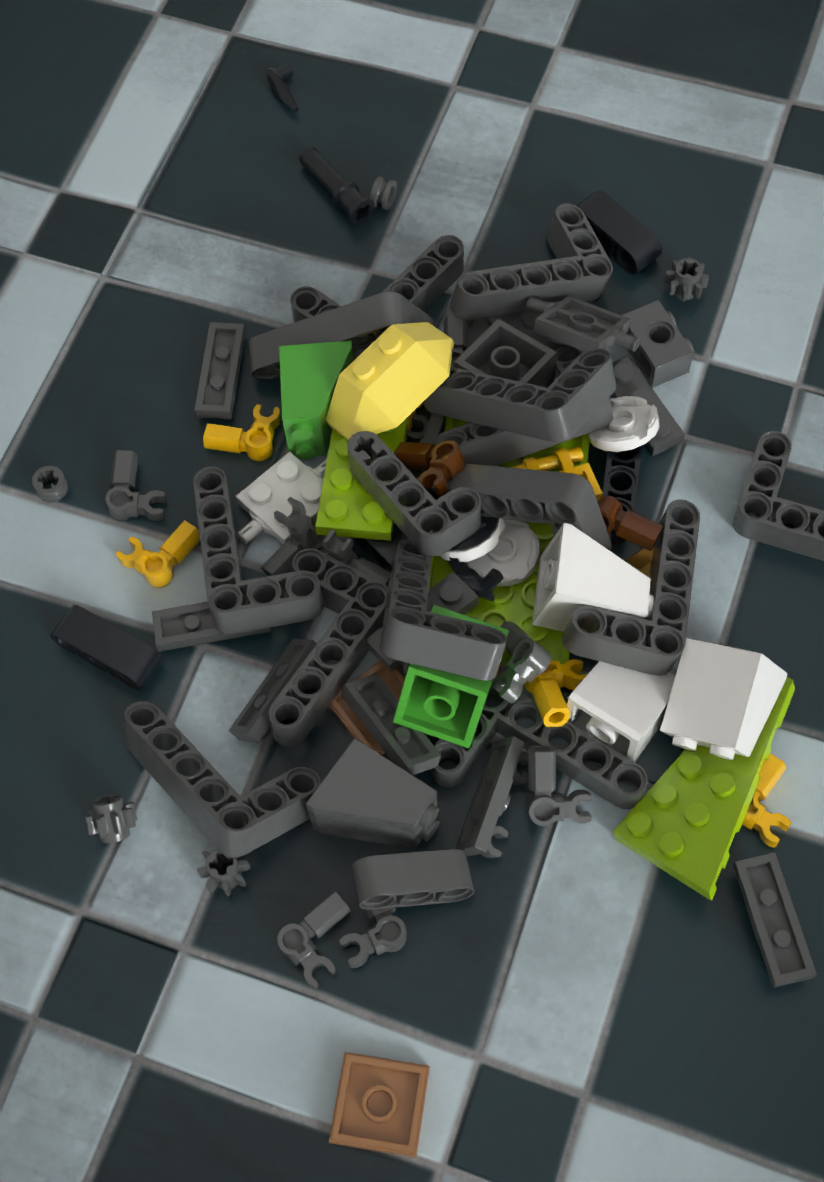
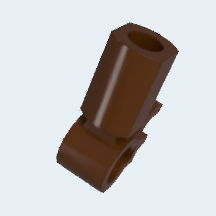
M452 440L443 441L437 445L432 443L400 442L394 451L395 456L408 470L425 471L417 480L427 491L430 487L434 486L438 496H443L447 492L449 487L447 481H451L454 475L460 473L466 465L458 444Z
M602 495L598 497L597 502L610 540L612 539L611 532L615 530L617 531V536L652 551L660 536L663 525L629 509L627 512L623 511L621 503L612 496Z

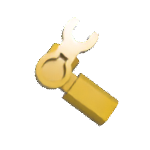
M257 404L253 410L254 423L247 432H244L243 428L207 423L203 436L204 448L241 454V451L247 452L248 457L252 460H267L273 453L274 429L280 425L281 421L279 407L274 408L271 416L264 417L262 416L261 405Z
M184 520L160 546V552L145 550L139 539L130 536L128 541L135 549L134 552L125 555L117 551L115 554L124 567H135V571L144 576L151 586L161 588L168 585L173 579L174 573L172 568L175 565L179 566L200 542L199 530Z
M575 659L566 661L565 664H560L559 661L550 660L549 666L542 674L536 676L532 682L527 681L523 685L527 691L532 693L546 727H560L569 720L570 711L561 692V687L575 690L588 675H580L583 661Z
M770 753L768 760H764L759 772L760 780L742 825L749 830L753 828L757 830L763 843L775 848L780 839L771 833L770 826H778L782 830L787 831L792 823L783 814H770L766 811L767 807L759 802L767 797L786 770L785 763Z

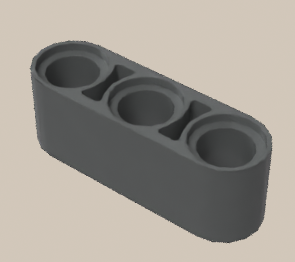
M460 849L374 855L361 858L352 864L359 907L366 910L451 903L469 898L475 892L466 852Z

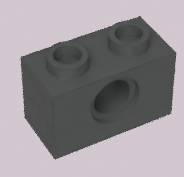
M659 300L621 315L631 319L627 333L641 339L639 347L635 352L627 350L652 388L689 373L692 357L694 356L693 345L687 337L682 336L677 328L673 314L670 311H666Z

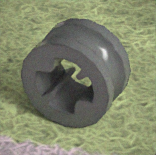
M381 176L375 180L370 199L375 203V206L381 204L382 209H390L396 196L397 182L394 180L386 182L385 178Z
M52 465L39 468L32 477V485L42 501H59L68 491V483L62 470ZM48 480H56L57 484L55 486L51 484L52 488L45 489L43 485L45 482L50 484Z

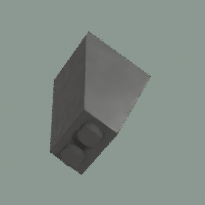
M356 738L306 803L313 829L320 834L416 849L422 839L428 842L440 824V821L437 819L439 812L437 791Z

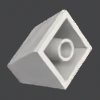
M563 523L540 556L532 625L564 632L574 610L583 605H592L642 619L648 618L654 605V596L650 595L651 579L572 524Z
M686 638L660 731L673 738V745L684 749L696 751L697 745L710 747V754L724 759L733 760L735 754L749 757L786 681L787 673L762 653Z
M599 661L569 696L567 706L570 711V718L568 721L636 762L663 722L676 672L671 669L665 675L655 676Z

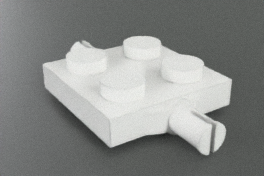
M289 452L236 495L238 504L250 514L252 519L250 523L236 533L239 539L247 545L259 533L264 532L274 536L282 544L286 541L290 542L292 537L288 527L279 523L274 517L276 510L287 517L292 513V506L287 500L289 497L302 502L306 509V516H309L316 523L327 459L314 469L303 464L296 456Z

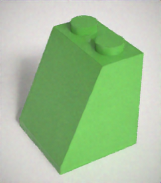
M352 340L279 346L282 421L288 451L300 459L326 456L330 445L332 428L326 423L325 419L339 374L354 361Z
M433 605L431 613L496 628L506 636L509 633L507 629ZM410 663L393 723L470 748L492 680H479Z

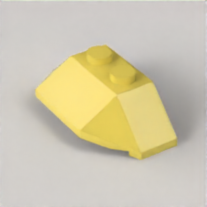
M429 322L392 324L339 374L325 419L326 423L348 441L352 435L360 431L378 434L397 428L449 377L454 347L452 338Z

